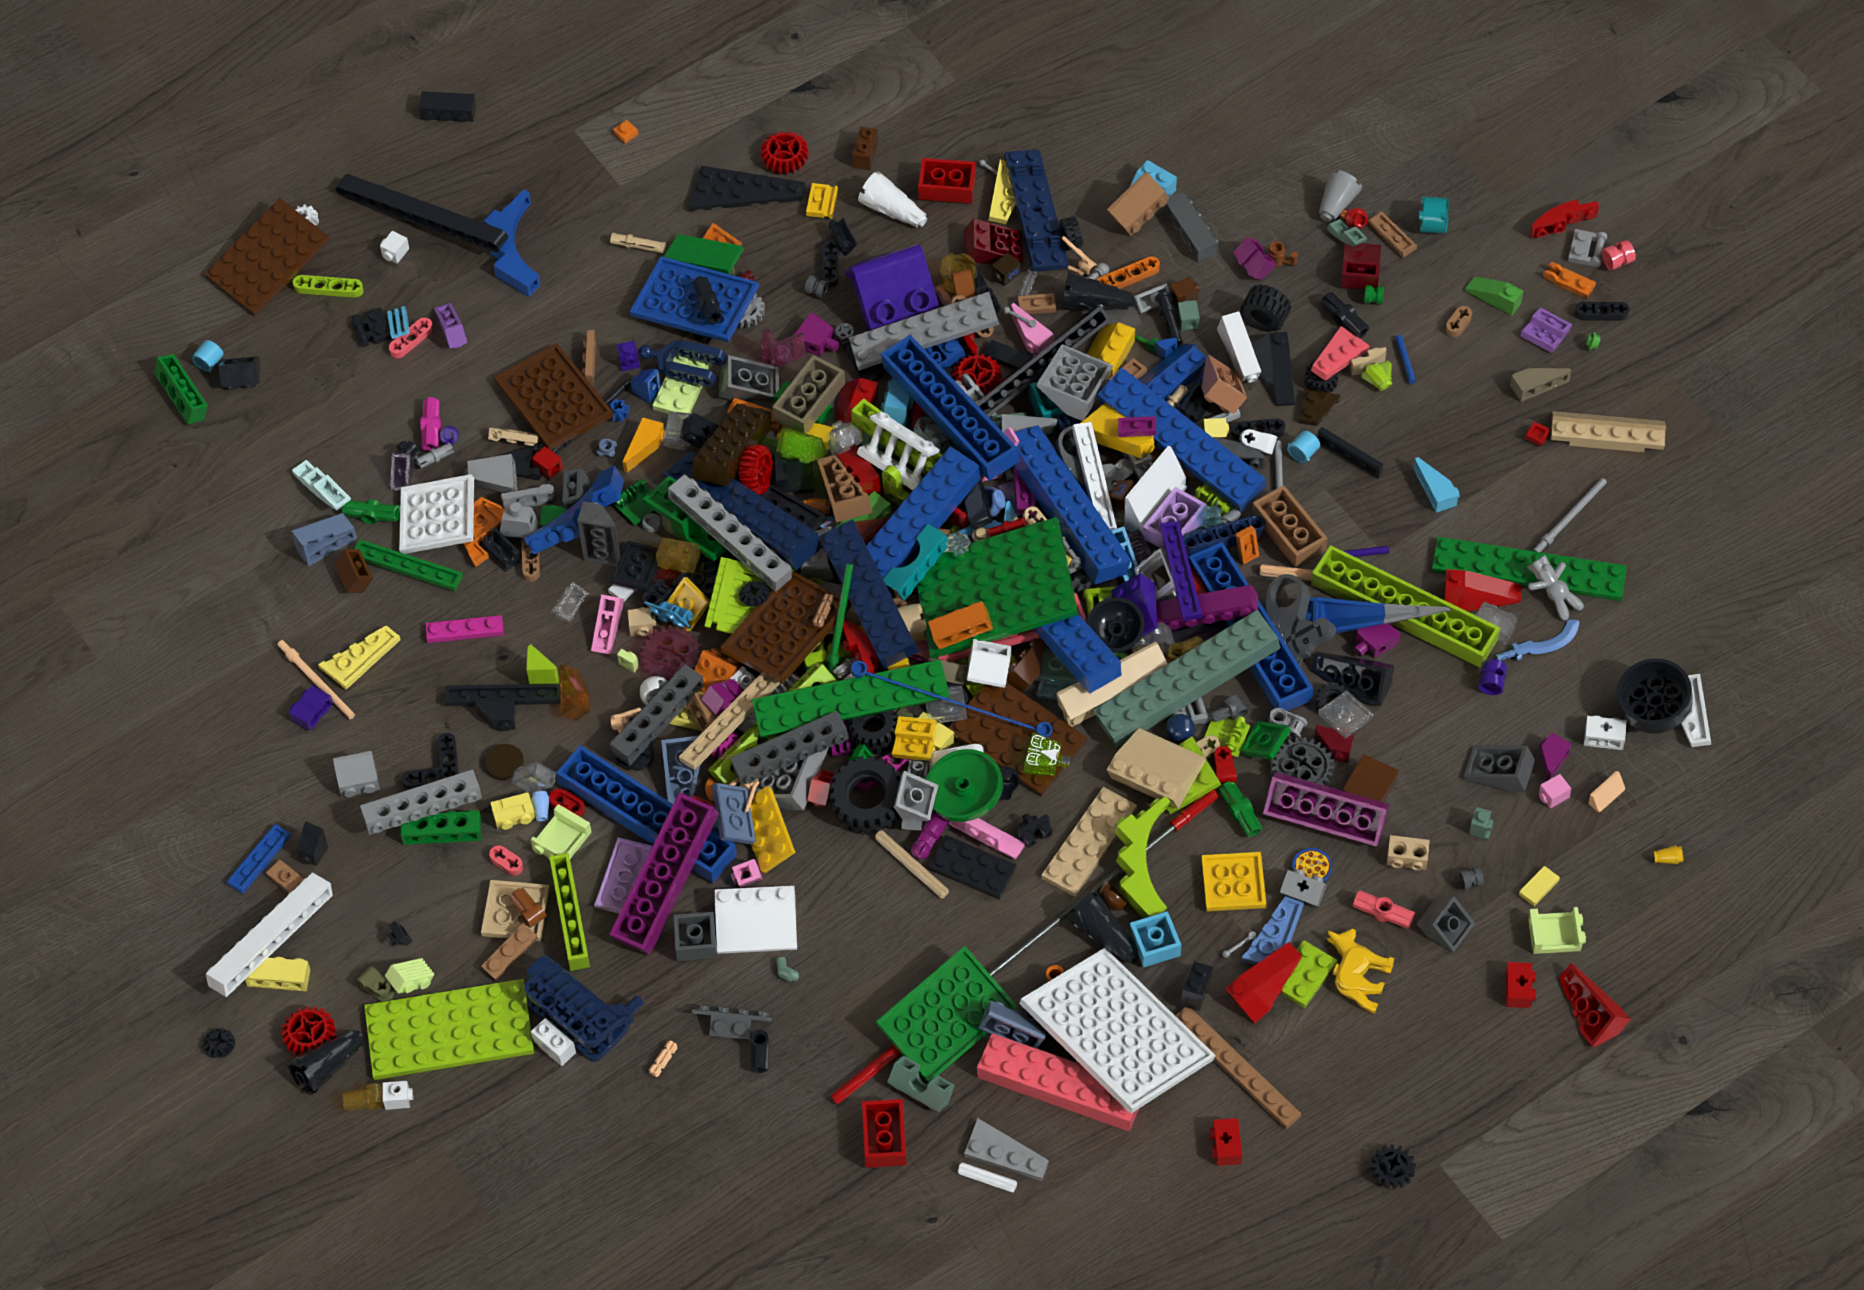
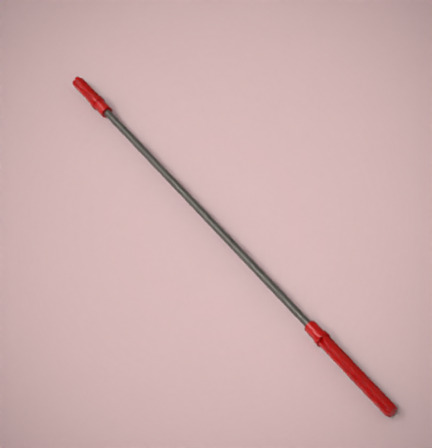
M1215 790L1210 791L1187 809L1182 810L1177 817L1169 822V826L1147 843L1146 853L1173 831L1177 832L1184 825L1190 823L1195 816L1218 799L1217 792ZM1118 866L989 970L988 973L992 977L1068 917L1070 912H1074L1073 908L1090 893L1093 894L1094 891L1099 892L1106 882L1110 883L1124 870ZM892 1045L831 1094L832 1101L840 1104L901 1054L900 1051Z

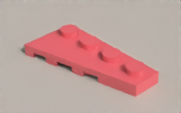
M1341 326L1315 361L1311 371L1326 381L1349 365L1351 359L1365 354L1370 346Z

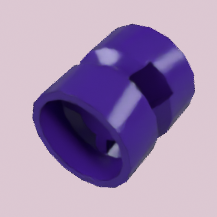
M1496 659L1485 660L1482 665L1479 690L1487 695L1501 694L1504 688L1507 665Z

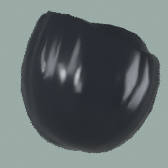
M999 766L1003 777V790L1000 799L1009 800L1012 797L1013 791L1020 784L1019 774L1009 766Z

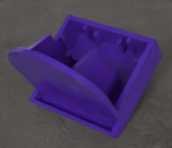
M920 244L868 258L845 270L846 276L852 279L867 331L940 308Z

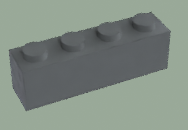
M1184 192L1169 197L1164 206V212L1197 262L1217 255L1219 242L1210 233L1208 224L1203 222L1200 212L1193 207L1190 197L1187 198Z

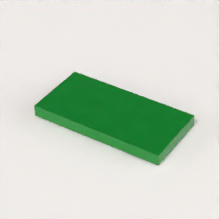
M678 234L664 257L730 274L744 249L741 245Z

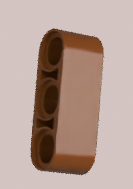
M971 269L952 272L956 294H962L967 299L974 297L975 289Z

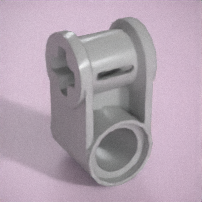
M1282 708L1273 709L1268 722L1288 725L1291 731L1287 738L1294 741L1296 737L1300 739V733L1307 725L1306 719Z

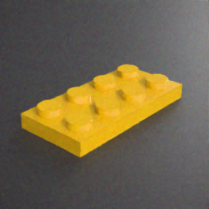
M769 786L754 794L750 805L756 840L751 845L760 870L764 873L796 853L773 790Z

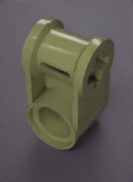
M369 966L356 979V982L363 990L369 992L380 1002L393 999L394 990L390 982L374 967Z

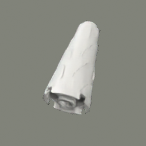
M878 171L868 178L862 187L865 189L864 194L860 192L858 197L860 203L916 228L925 225L927 221L926 213L918 208L888 178Z

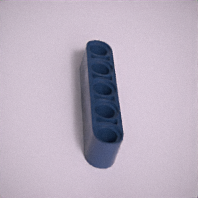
M1251 516L1186 534L1183 536L1187 556L1189 557L1223 542L1226 549L1237 546L1236 533L1251 525L1256 529L1258 540L1264 529L1265 521L1260 516Z

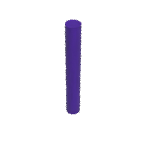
M1382 546L1347 550L1344 552L1354 557L1388 554L1389 547Z

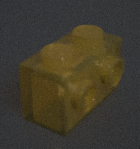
M663 537L656 553L657 565L664 569L694 573L701 556L699 544Z

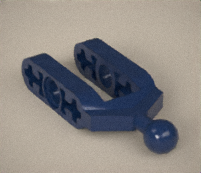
M685 340L679 342L672 341L659 351L653 350L649 345H642L638 352L639 356L643 359L657 358L661 374H665L672 379L705 387H712L717 376L707 369L672 362L675 354L719 366L724 364L727 357L726 352L719 348Z

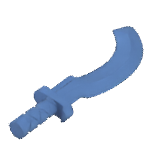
M1567 620L1562 632L1552 639L1541 642H1532L1530 640L1519 645L1513 643L1511 644V650L1496 654L1495 659L1503 661L1516 656V661L1522 659V655L1527 653L1543 654L1560 649L1567 645L1576 635L1579 628V620Z

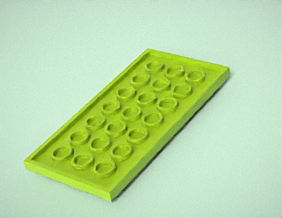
M524 979L364 1005L373 1079L378 1080L534 1054Z

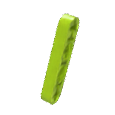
M298 275L293 279L294 290L300 294L356 298L364 292L362 282L358 279ZM317 283L324 284L322 288L314 287ZM336 284L342 285L338 290L332 288Z

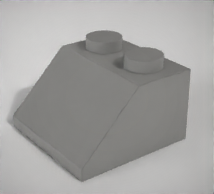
M372 751L333 758L341 797H353L356 794L373 793L380 790Z

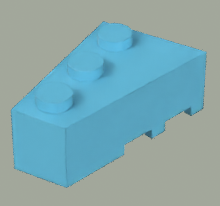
M892 378V380L888 381V391H885L881 411L887 413L890 418L906 427V424L909 422L907 416L912 408L913 399Z

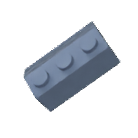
M993 1001L987 1005L978 1029L987 1033H993L1036 1049L1044 1040L1046 1029L1034 1018L1024 1016L1018 1010H1011L1002 1003Z

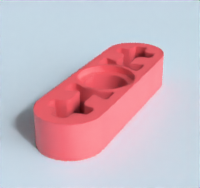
M420 318L409 327L410 334L394 339L389 344L391 356L402 358L433 332L432 321L429 318ZM409 335L416 336L413 341L406 339Z

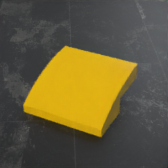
M898 716L895 729L896 739L892 751L893 758L931 761L937 721Z

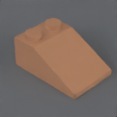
M1208 355L1202 381L1204 398L1210 403L1215 402L1218 404L1219 408L1223 411H1229L1234 414L1247 399L1238 373Z

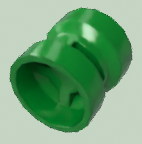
M1366 285L1364 303L1370 304L1375 302L1382 305L1384 286L1375 288L1371 285Z

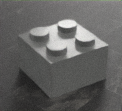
M714 912L674 915L677 961L717 958Z

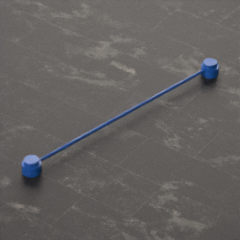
M856 661L852 664L851 674L856 678H862L865 674L1036 730V735L1042 736L1045 739L1051 736L1052 726L1047 722H1041L1036 728L867 672V665L863 661Z

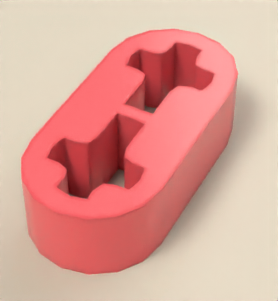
M494 846L490 850L491 862L507 874L516 876L523 871L522 860L505 847ZM502 853L503 858L495 857V854L500 855ZM510 863H511L512 865H515V864L517 863V866H518V867H517V868H516V867H512V868H511Z

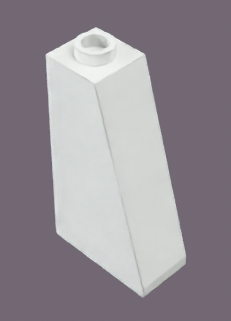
M1240 312L1222 316L1217 330L1241 383L1256 381L1260 376L1261 369Z

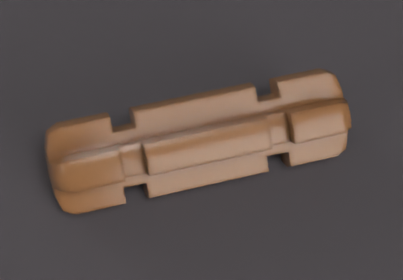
M825 594L812 621L815 627L820 628L823 626L824 620L830 611V606L834 602L833 595Z

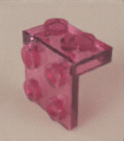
M769 329L762 331V339L760 341L763 350H761V354L764 360H768L770 365L781 367L806 355L805 336L803 333L776 342Z

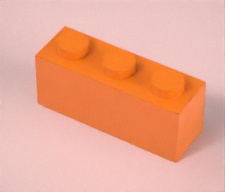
M983 601L973 603L968 607L928 621L933 640L939 649L993 629L988 610Z

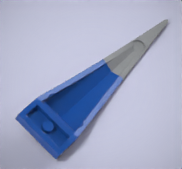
M1311 597L1305 620L1314 622L1319 618H1326L1335 625V634L1448 612L1450 609L1437 606L1398 605Z

